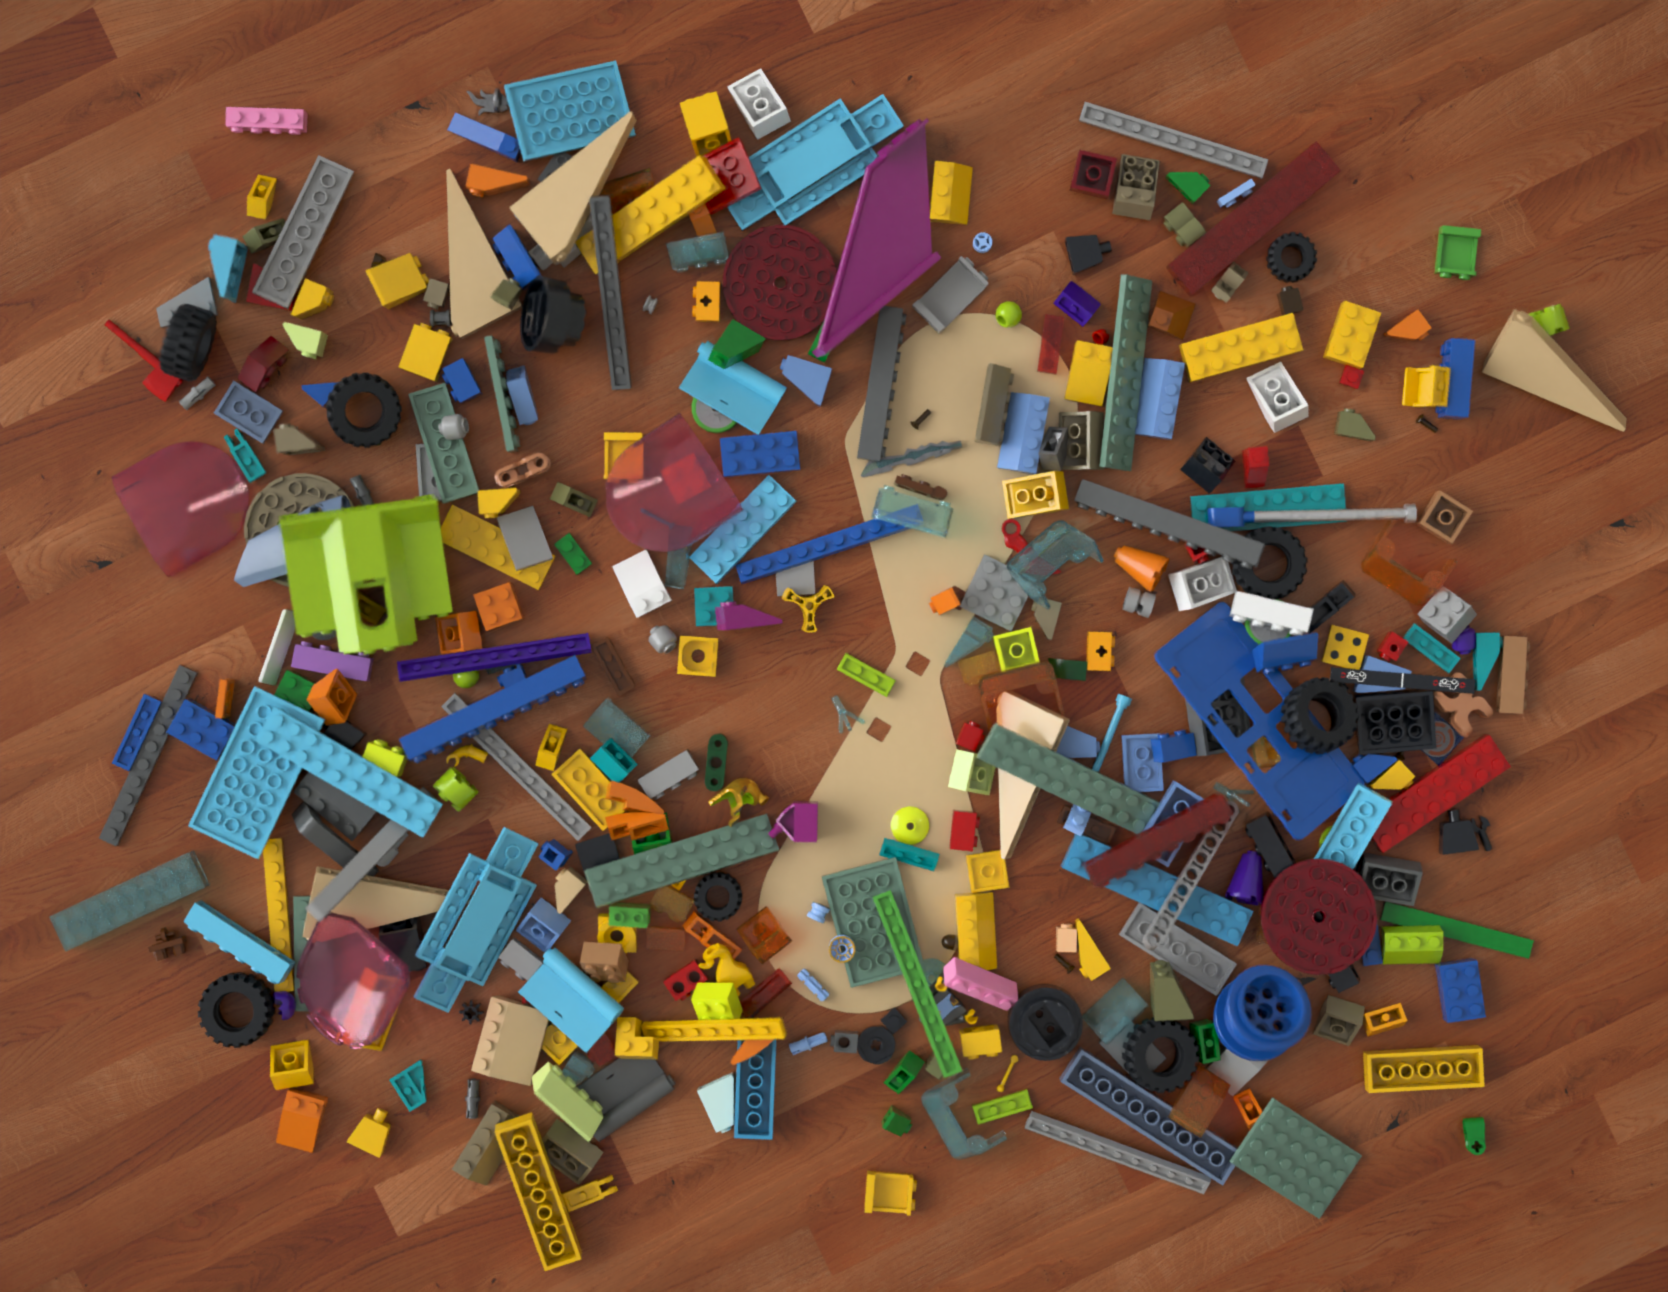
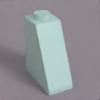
M733 1072L697 1089L716 1133L719 1131L725 1133L731 1130V1126L734 1125Z

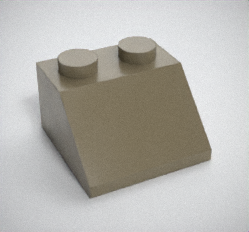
M1328 995L1321 1006L1313 1035L1350 1046L1363 1024L1365 1007Z

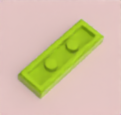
M845 653L837 668L838 671L885 697L888 696L896 682L893 678Z
M1027 1089L972 1105L978 1125L1033 1108Z

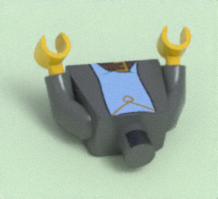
M938 977L937 982L935 981L929 985L944 1026L966 1022L975 1024L979 1017H973L975 1010L971 1009L968 1013H965L967 1010L964 1004L945 986V983L942 982V977Z

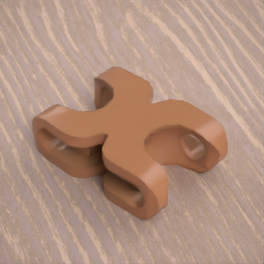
M536 453L519 462L499 469L495 474V481L500 486L510 488L527 479L547 472L551 468V460L542 453ZM543 459V465L537 467V461ZM505 474L510 475V479L507 482L503 481Z
M1455 672L1451 676L1453 678L1467 679L1463 674L1458 672ZM1440 691L1433 692L1434 706L1441 713L1451 712L1449 722L1463 737H1468L1473 732V728L1468 721V715L1471 711H1474L1481 718H1489L1493 714L1492 708L1483 697H1472L1471 693L1455 692L1453 698H1448Z

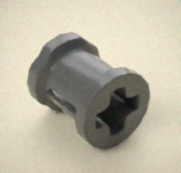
M447 309L444 312L431 310V326L447 325L451 327V310Z

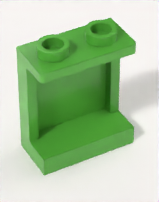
M1441 226L1438 233L1434 274H1440L1441 278H1451V275L1459 276L1460 280H1470L1471 277L1476 276V253L1478 238L1481 237V229Z
M612 903L609 908V926L647 928V925L650 924L651 904Z

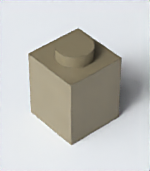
M430 278L423 301L428 303L427 306L437 310L439 307L444 308L450 291V285Z

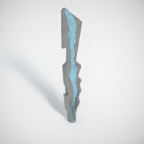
M941 441L938 444L929 443L926 446L921 445L918 449L907 448L904 455L886 456L881 458L880 462L868 461L861 473V477L893 470L891 466L903 463L909 466L922 462L932 456L937 458L955 449L962 448L961 441L950 443Z

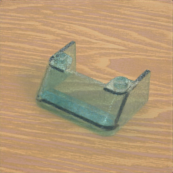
M884 485L883 488L878 490L871 519L876 518L945 539L954 508H951V503L940 501L939 504L895 492L894 487Z
M1059 520L1052 523L1009 560L1007 569L1025 593L1048 610L1051 607L1045 597L1047 589L1042 583L1068 560L1079 563L1091 556L1102 563L1104 559L1095 540L1065 521Z
M968 1067L925 1091L921 1098L926 1112L950 1154L957 1160L982 1154L1007 1139L1004 1130L987 1140L981 1135H973L967 1139L950 1110L949 1105L958 1099V1091L955 1084L971 1076Z

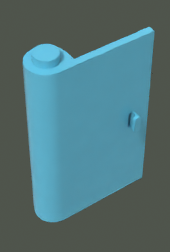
M709 341L706 343L702 342L697 350L699 356L679 386V389L759 435L783 397L787 387L743 361L726 369L714 365L708 358L715 345Z
M549 948L543 955L542 966L518 993L587 1053L621 1015L624 1007L557 948Z

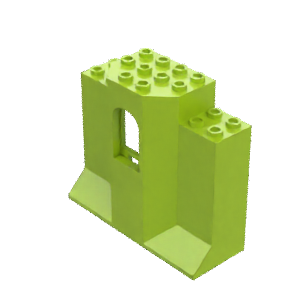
M434 494L379 504L300 515L295 513L279 516L297 635L301 634V637L313 636L314 632L329 634L332 633V630L336 629L339 652L352 654L364 651V654L375 653L376 649L383 648V651L395 650L396 646L414 644L413 642L417 641L415 617H418V620L429 619V615L445 617L449 615V612H453L439 522L438 502ZM375 579L374 582L363 583L364 580ZM384 585L388 612L387 620L379 626H367L362 623L360 618L356 589Z

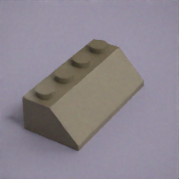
M989 363L987 367L975 442L997 446L999 442L1003 441L1004 431L1001 430V425L1006 423L1007 412L1004 411L1005 404H1009L1011 393L1007 392L1008 385H1012L1014 378L1011 368Z
M494 1100L452 1170L468 1180L487 1186L504 1158L495 1134V1125L519 1117V1115Z

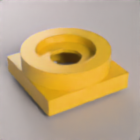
M680 636L677 674L716 677L719 638ZM700 649L704 652L705 658L702 662L697 663L693 661L692 653L694 650Z
M598 914V943L621 944L625 954L627 952L636 953L637 928L609 926V914ZM619 930L623 933L624 937L621 941H613L610 937L611 932Z

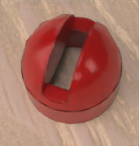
M1099 329L1093 332L1092 338L1096 344L1103 345L1109 340V334L1106 333L1105 329Z

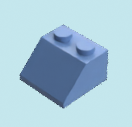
M540 898L516 931L545 953L552 947L571 920L565 914H559L557 909L549 902Z

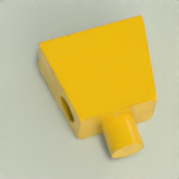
M377 1108L374 1116L366 1114L348 1138L347 1143L380 1158L384 1152L391 1127L390 1124L384 1122L388 1112Z

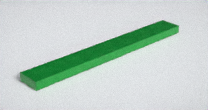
M1384 901L1380 920L1402 926L1440 925L1444 937L1527 959L1530 957L1534 942L1532 939Z

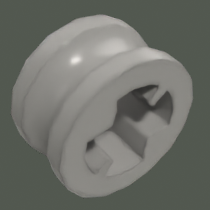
M649 295L642 311H649V314L652 315L658 299H652V296Z

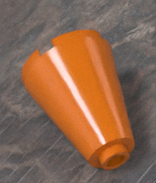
M1125 545L1122 548L1118 547L1114 554L1115 562L1150 592L1160 582L1161 575L1166 571L1170 561L1165 556Z

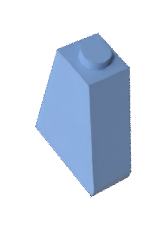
M790 355L787 356V359L783 358L780 369L783 370L782 375L817 406L821 407L832 368Z
M525 365L506 370L507 386L519 424L530 425L538 420V412Z
M1365 655L1360 670L1411 674L1412 672ZM1354 684L1352 691L1355 693L1403 690L1406 688Z
M1067 726L1056 752L1068 758L1097 757V753H1100V742L1096 741V738Z

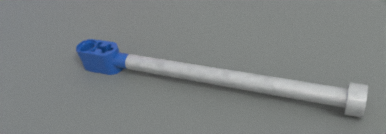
M1404 504L1403 508L1244 511V507L1207 508L1208 524L1216 527H1244V523L1390 519H1404L1405 523H1415L1417 509L1415 504Z

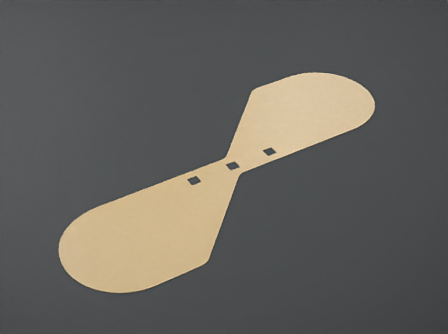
M960 314L940 334L930 325H927L914 333L897 350V352H901L900 362L895 363L894 371H898L897 381L892 383L891 389L895 390L894 400L889 402V409H892L891 420L886 422V428H889L888 439L883 441V447H886L885 457L904 455L907 448L918 449L921 445L926 446L929 443L938 444L941 441L950 443L959 440L961 443L941 447L931 445L921 451H911L904 457L873 462L866 467L868 460L857 459L865 403L845 437V448L864 522L918 505L924 525L870 542L896 644L894 658L884 674L893 678L896 682L887 697L876 691L872 693L809 800L818 801L817 842H793L788 836L766 874L759 899L758 920L760 936L767 957L776 972L790 987L806 999L836 1011L847 1013L885 1011L912 1000L903 974L851 988L845 964L834 961L829 954L830 941L837 936L831 911L825 915L824 923L815 921L807 916L808 912L812 909V902H817L830 909L822 876L888 859L880 856L879 853L884 838L899 842L891 830V821L894 814L901 808L908 806L919 808L926 814L929 821V831L921 842L912 846L940 854L935 870H927L897 861L925 966V969L922 970L928 985H930L940 976L943 967L948 964L958 947L955 894L971 893L966 855L983 852L977 828H975V836H978L977 847H973V852L949 848L953 810L971 812L973 810L968 791L948 787L957 748L940 685L942 669L975 614L964 608L961 610L953 608L938 615L937 612L933 613L929 605L932 602L930 598L953 586L966 592L984 555L1003 564L1006 563L1013 549L1006 547L1004 534L1001 531L1002 523L1008 519L1002 481L1033 475L997 468L1002 442H999L997 446L975 442L989 363L1011 368L1014 378L1012 385H1008L1007 392L1050 398L1042 443L1049 427H1059V412H1078V403L1076 401L1064 399L1069 370L1057 351L1042 336L1021 323L1011 328L1002 327L997 322L995 315ZM1005 404L1004 411L1007 412L1009 404ZM929 409L931 414L919 425V430L915 429L910 421H916ZM1002 423V425H1001V430H1003V431H1004L1005 423ZM962 445V448L955 449L937 458L932 456L922 462L909 466L903 463L891 466L893 469L891 471L861 477V475L863 476L875 468H882L908 458L916 460L925 453ZM1039 458L1036 474L1051 472L1052 470L1042 469ZM901 474L912 477V481L918 483L920 480L928 482L930 487L933 488L941 486L948 493L944 500H936L894 486L897 475L901 476ZM1034 515L1012 518L1019 522L1021 535ZM1014 523L1007 524L1006 532L1009 534L1015 533L1016 525ZM913 652H918L930 660L922 676L906 668V664ZM875 717L891 726L883 742L867 734V730ZM911 822L908 823L906 826L907 829H913L914 824ZM945 935H955L953 950H948L942 946L941 941ZM805 968L810 973L809 975L813 976L823 986L822 989H826L829 992V996L824 1001H820L817 994H814L804 984L805 981H801L797 977L802 969Z

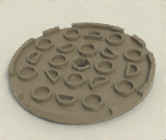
M295 473L280 477L270 482L269 485L255 496L250 504L244 524L246 545L252 538L280 524V515L300 513L316 503L341 495L347 496L351 507L355 506L349 496L338 485L321 476ZM288 574L271 579L278 584L289 587Z

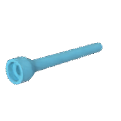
M1119 693L1115 700L1117 701V708L1100 747V753H1098L1092 767L1097 772L1101 768L1124 709H1127V706H1130L1132 701L1131 698Z

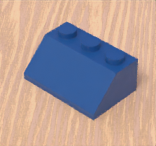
M511 224L493 238L495 244L492 246L498 255H503L505 260L502 263L507 271H512L514 274L512 279L520 283L523 290H526L537 276H542Z
M1318 632L1262 642L1252 650L1256 671L1269 674L1279 668L1282 671L1293 669V666L1299 665L1300 668L1310 666L1311 662L1317 659Z

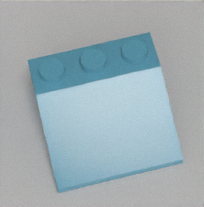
M214 235V238L209 242V250H211L210 256L221 297L236 303L248 246L236 239Z

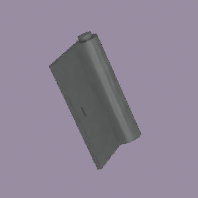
M618 1057L577 1087L580 1090L584 1089L588 1093L589 1098L593 1102L597 1101L603 1108V1119L594 1134V1137L600 1142L675 1090L674 1085L676 1082L670 1074L666 1075L656 1060L620 1059Z

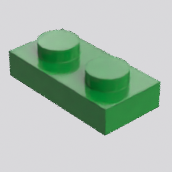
M570 533L554 544L576 575L593 564Z

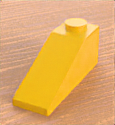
M1076 919L1079 962L1082 966L1079 970L1085 979L1089 977L1092 981L1111 968L1081 921Z

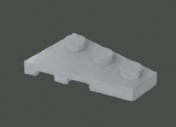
M205 278L156 308L160 327H168L175 310L186 303L212 311L217 316L218 312L210 278Z

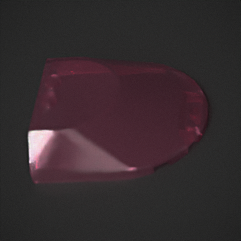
M680 413L625 449L614 462L606 482V506L613 524L630 542L651 551L668 552L688 547L744 511L731 487Z
M180 442L169 445L111 477L117 496L154 561L167 577L180 573L228 545L238 535L249 509L248 484L238 464L222 450L201 442Z
M332 912L321 922L317 921L297 966L296 978H300V988L297 989L301 1004L305 1003L309 1014H307L308 1019L325 1038L339 1046L343 1044L348 1045L349 1048H362L382 1036L410 986L409 968L400 958L354 917Z

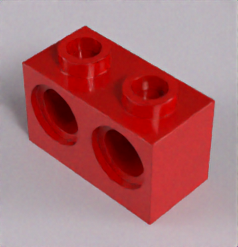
M694 959L664 979L663 983L675 1001L678 999L683 1001L691 995L690 991L695 989L697 983H706L705 981L708 980V976L699 967L698 961ZM696 971L700 974V979L693 981L689 974ZM681 982L684 985V990L676 991L674 984Z

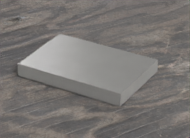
M416 444L419 496L434 494L437 501H442L424 444Z
M533 506L497 517L498 525L516 572L553 560Z
M1127 1016L1099 1041L1124 1070V1063L1126 1061L1122 1059V1053H1125L1126 1049L1123 1048V1044L1129 1040L1126 1037L1127 1034L1135 1031L1133 1029L1135 1024ZM1151 1043L1146 1052V1063L1148 1068L1154 1071L1166 1057Z

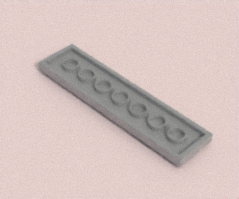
M318 155L252 291L253 294L289 309L354 175V171Z

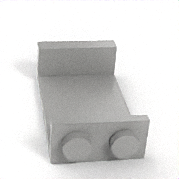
M961 256L912 305V308L938 334L989 284L987 282L988 277L982 271L977 272L973 268L975 266L968 257L964 259Z

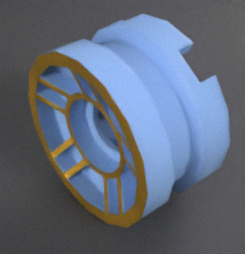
M847 935L835 936L829 944L831 958L839 963L850 961L855 954L854 941ZM841 945L845 946L846 950L843 951V953H841L838 949Z

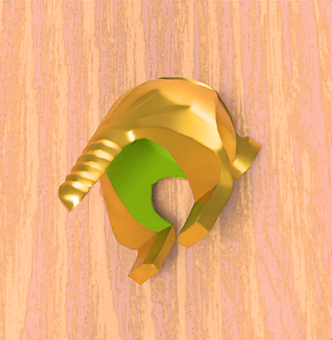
M739 778L710 799L709 804L713 806L727 799L731 808V816L733 817L728 825L732 827L739 822L742 805L750 804L756 806L759 803L763 806L768 802L769 797L767 795L764 796L760 792L758 785L751 779Z

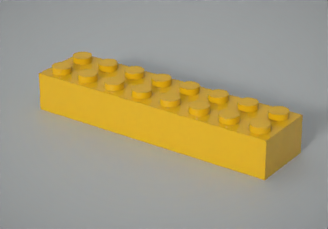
M698 156L612 216L618 262L726 189L705 156ZM592 229L576 240L575 243L593 272L598 274Z
M531 1112L496 1124L495 1134L544 1270L548 1271L581 1260L582 1250L533 1113Z

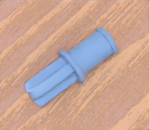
M822 1032L811 1037L805 1036L804 1039L790 1043L789 1047L792 1055L806 1050L811 1051L812 1047L826 1043L828 1039L826 1034Z

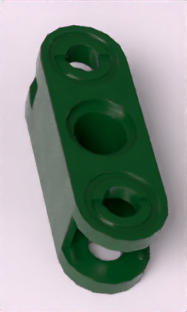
M720 733L713 735L708 742L705 786L713 792L720 790L725 782L728 740L726 736ZM716 740L721 741L722 745L720 747L715 745ZM714 757H718L722 761V765L718 768L713 767L711 764V760ZM713 778L717 779L718 784H712L711 780Z

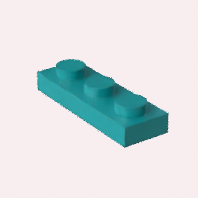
M1413 623L1403 639L1408 641V644L1447 673H1450L1461 659L1415 623Z
M884 838L879 853L880 856L886 858L896 857L897 861L931 871L935 870L940 855Z

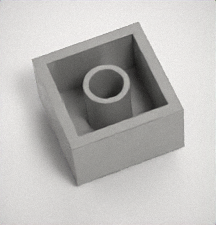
M1442 585L1417 615L1424 624L1452 644L1477 614L1471 605Z

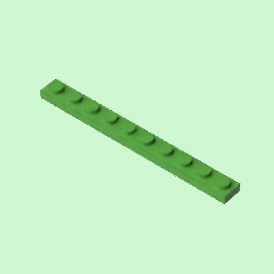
M891 890L872 897L943 1077L946 1078L961 1072L962 1068Z

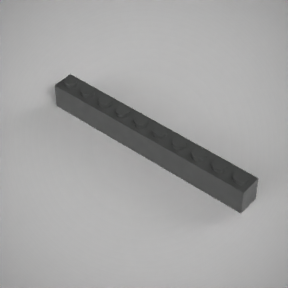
M1082 479L1074 499L1078 504L1077 507L1087 511L1089 508L1094 509L1096 514L1106 517L1107 514L1114 517L1113 520L1124 524L1127 521L1132 523L1131 526L1140 530L1143 527L1150 529L1149 533L1159 537L1161 534L1168 536L1170 541L1179 543V540L1186 542L1187 547L1196 550L1197 547L1205 549L1204 553L1215 556L1217 553L1223 556V560L1232 563L1234 560L1242 562L1241 566L1248 569L1258 567L1265 548L1263 543Z

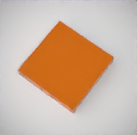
M220 679L215 718L222 719L231 716L234 679Z

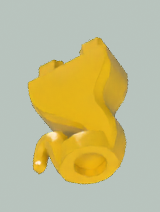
M716 943L704 951L703 959L706 962L699 964V967L702 969H710L714 965V959L720 957L715 974L717 983H733L738 996L741 994L738 990L740 985L743 984L746 989H750L755 985L750 969L746 964L735 961L726 946Z

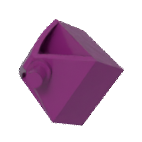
M794 801L780 813L776 824H774L775 827L768 835L774 839L779 833L785 832L793 842H817L818 801Z

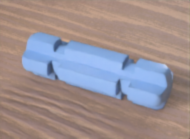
M805 968L802 969L797 977L801 981H805L804 984L814 994H817L820 1001H824L829 996V992L826 989L823 990V986L813 976H810V973Z

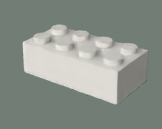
M1237 591L1234 594L1229 616L1233 617V621L1244 623L1247 620L1251 621L1253 626L1263 628L1264 625L1271 626V630L1278 632L1289 630V634L1299 636L1308 632L1313 609Z

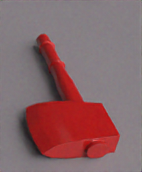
M109 319L105 326L155 368L142 383L152 394L166 402L184 380L165 374L161 370L160 361L155 355L137 343Z

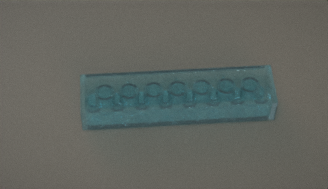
M193 850L60 911L49 918L66 952L210 884Z

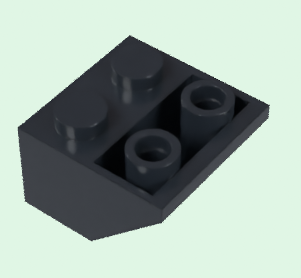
M1205 437L1180 470L1210 494L1224 479L1235 463V460L1213 441Z

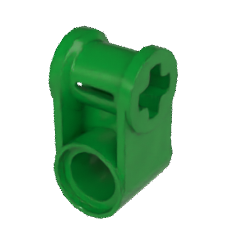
M1463 1118L1466 1149L1474 1155H1481L1486 1149L1484 1118ZM1475 1141L1479 1143V1146H1476V1149L1471 1147L1475 1144Z

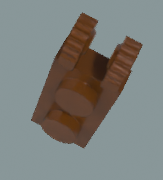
M901 474V476L897 475L894 486L936 500H944L948 493L941 486L933 488L930 487L928 482L920 480L918 483L912 481V477Z

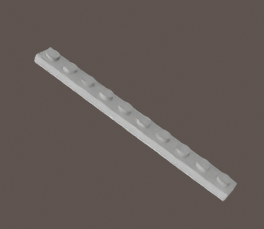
M1088 102L1084 103L1079 118L1080 122L1260 179L1263 178L1268 159Z
M454 693L441 707L450 715L468 705ZM484 728L479 731V735L473 737L577 841L592 828L493 729L487 730Z
M1031 1111L1025 1124V1129L1201 1194L1205 1193L1211 1182V1178L1205 1174Z

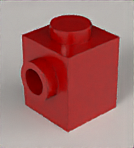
M1184 544L1194 564L1199 563L1200 565L1209 560L1211 555L1204 553L1205 549L1197 547L1196 550Z
M1389 631L1377 649L1381 653L1379 657L1387 662H1390V660L1397 661L1408 641Z
M975 722L964 723L955 744L975 752L977 745L981 746L985 735L982 734L984 730L979 729L981 725Z

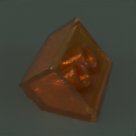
M650 168L605 182L599 196H610L612 216L656 186Z

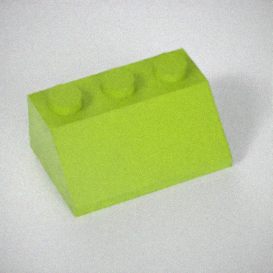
M1440 925L1382 926L1383 964H1430L1441 962L1443 930Z

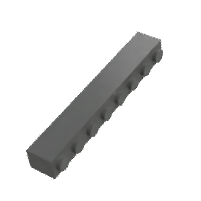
M883 306L879 311L857 459L880 462L881 458H885L886 447H883V441L888 439L889 428H886V422L891 420L892 409H889V402L894 400L895 390L891 389L892 383L897 381L898 371H894L895 363L900 362L901 352H897L898 344L903 342L904 333H900L901 325L906 323L907 314H903V308Z

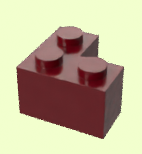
M268 337L248 355L238 379L254 392H257L261 387L264 389L271 381L269 377L275 372L276 367H282L287 361L286 355L289 349L274 337Z

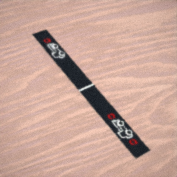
M1331 667L1330 681L1336 680L1341 683L1474 694L1475 679Z

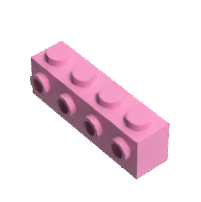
M226 107V127L234 133H243V130L256 134H261L262 131H270L271 134L289 132L292 135H300L301 132H307L308 113L304 109Z
M956 957L943 967L944 983L949 988L1006 1011L1018 1001L1017 983Z

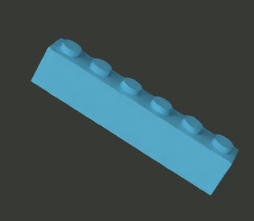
M202 900L194 903L184 920V923L188 925L190 930L200 932L204 935L203 938L212 943L215 942L222 951L232 953L237 961L247 963L254 972L267 976L266 979L273 984L284 982L296 963Z

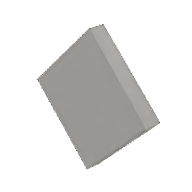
M814 561L776 573L777 596H782L788 587L797 595L815 594Z

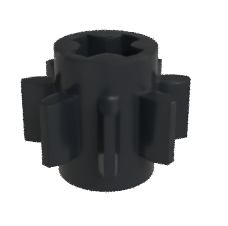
M471 1000L470 1004L467 1005L464 1002L462 1005L465 1009L459 1011L464 1016L462 1021L469 1020L470 1025L474 1019L479 1022L480 1018L478 1015L484 1013V1011L479 1009L481 1003L476 1005ZM470 1008L476 1012L473 1016H470L471 1014L467 1012Z

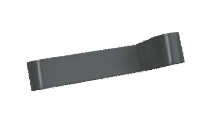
M305 801L292 813L299 832L343 868L359 853V851L325 825L318 812ZM374 866L367 875L375 876L379 869Z

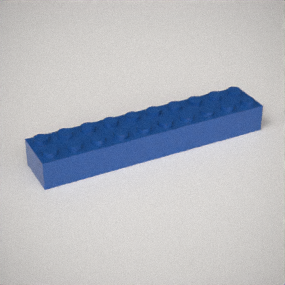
M574 655L414 731L399 740L408 759L411 762L420 763L425 761L427 755L431 753L437 755L445 751L444 747L448 745L456 746L462 743L461 739L467 736L473 738L479 735V731L484 728L489 730L496 727V722L504 720L506 722L515 717L514 714L519 711L525 713L531 710V706L536 703L542 705L550 701L549 697L553 695L558 697L567 693L566 689L572 686L575 689L584 685V680H587Z

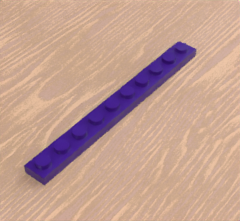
M584 633L398 661L397 668L399 681L403 682L592 652L589 634Z

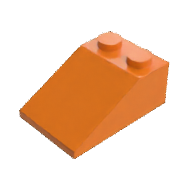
M470 164L465 187L472 193V196L483 198L484 195L491 196L531 186V181L527 176Z
M293 1087L290 1088L284 1101L276 1143L313 1153L328 1097Z

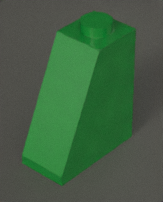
M732 319L713 347L708 360L714 365L726 369L758 353L766 338Z

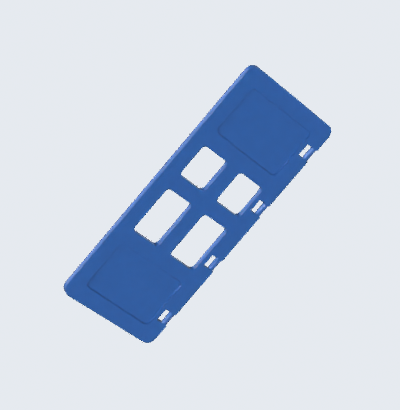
M1219 602L1156 651L1155 660L1172 679L1174 685L1201 720L1210 728L1212 734L1232 760L1241 768L1247 776L1246 778L1270 809L1279 817L1291 836L1296 840H1301L1348 801L1358 782L1365 785L1364 780L1339 748L1323 754L1308 753L1306 748L1302 750L1298 747L1295 749L1291 748L1277 730L1276 725L1281 721V717L1284 716V713H1281V708L1285 705L1284 699L1293 688L1278 669H1275L1273 673L1264 674L1280 694L1283 701L1268 714L1263 712L1240 681L1243 676L1255 668L1252 650L1259 644L1251 638L1242 623L1233 621V617L1229 616L1231 608L1225 602ZM1174 667L1180 674V677L1176 678L1170 669ZM1226 690L1231 692L1254 723L1251 728L1238 738L1233 735L1211 706V702ZM1308 709L1310 719L1312 720L1314 725L1317 726L1319 729L1325 731L1322 725L1318 722L1315 716ZM1210 714L1217 722L1215 726L1207 718ZM1262 736L1266 737L1281 757L1280 762L1266 773L1261 771L1247 753V748ZM1248 762L1254 772L1250 773L1244 764ZM1284 810L1291 817L1289 821L1281 813Z

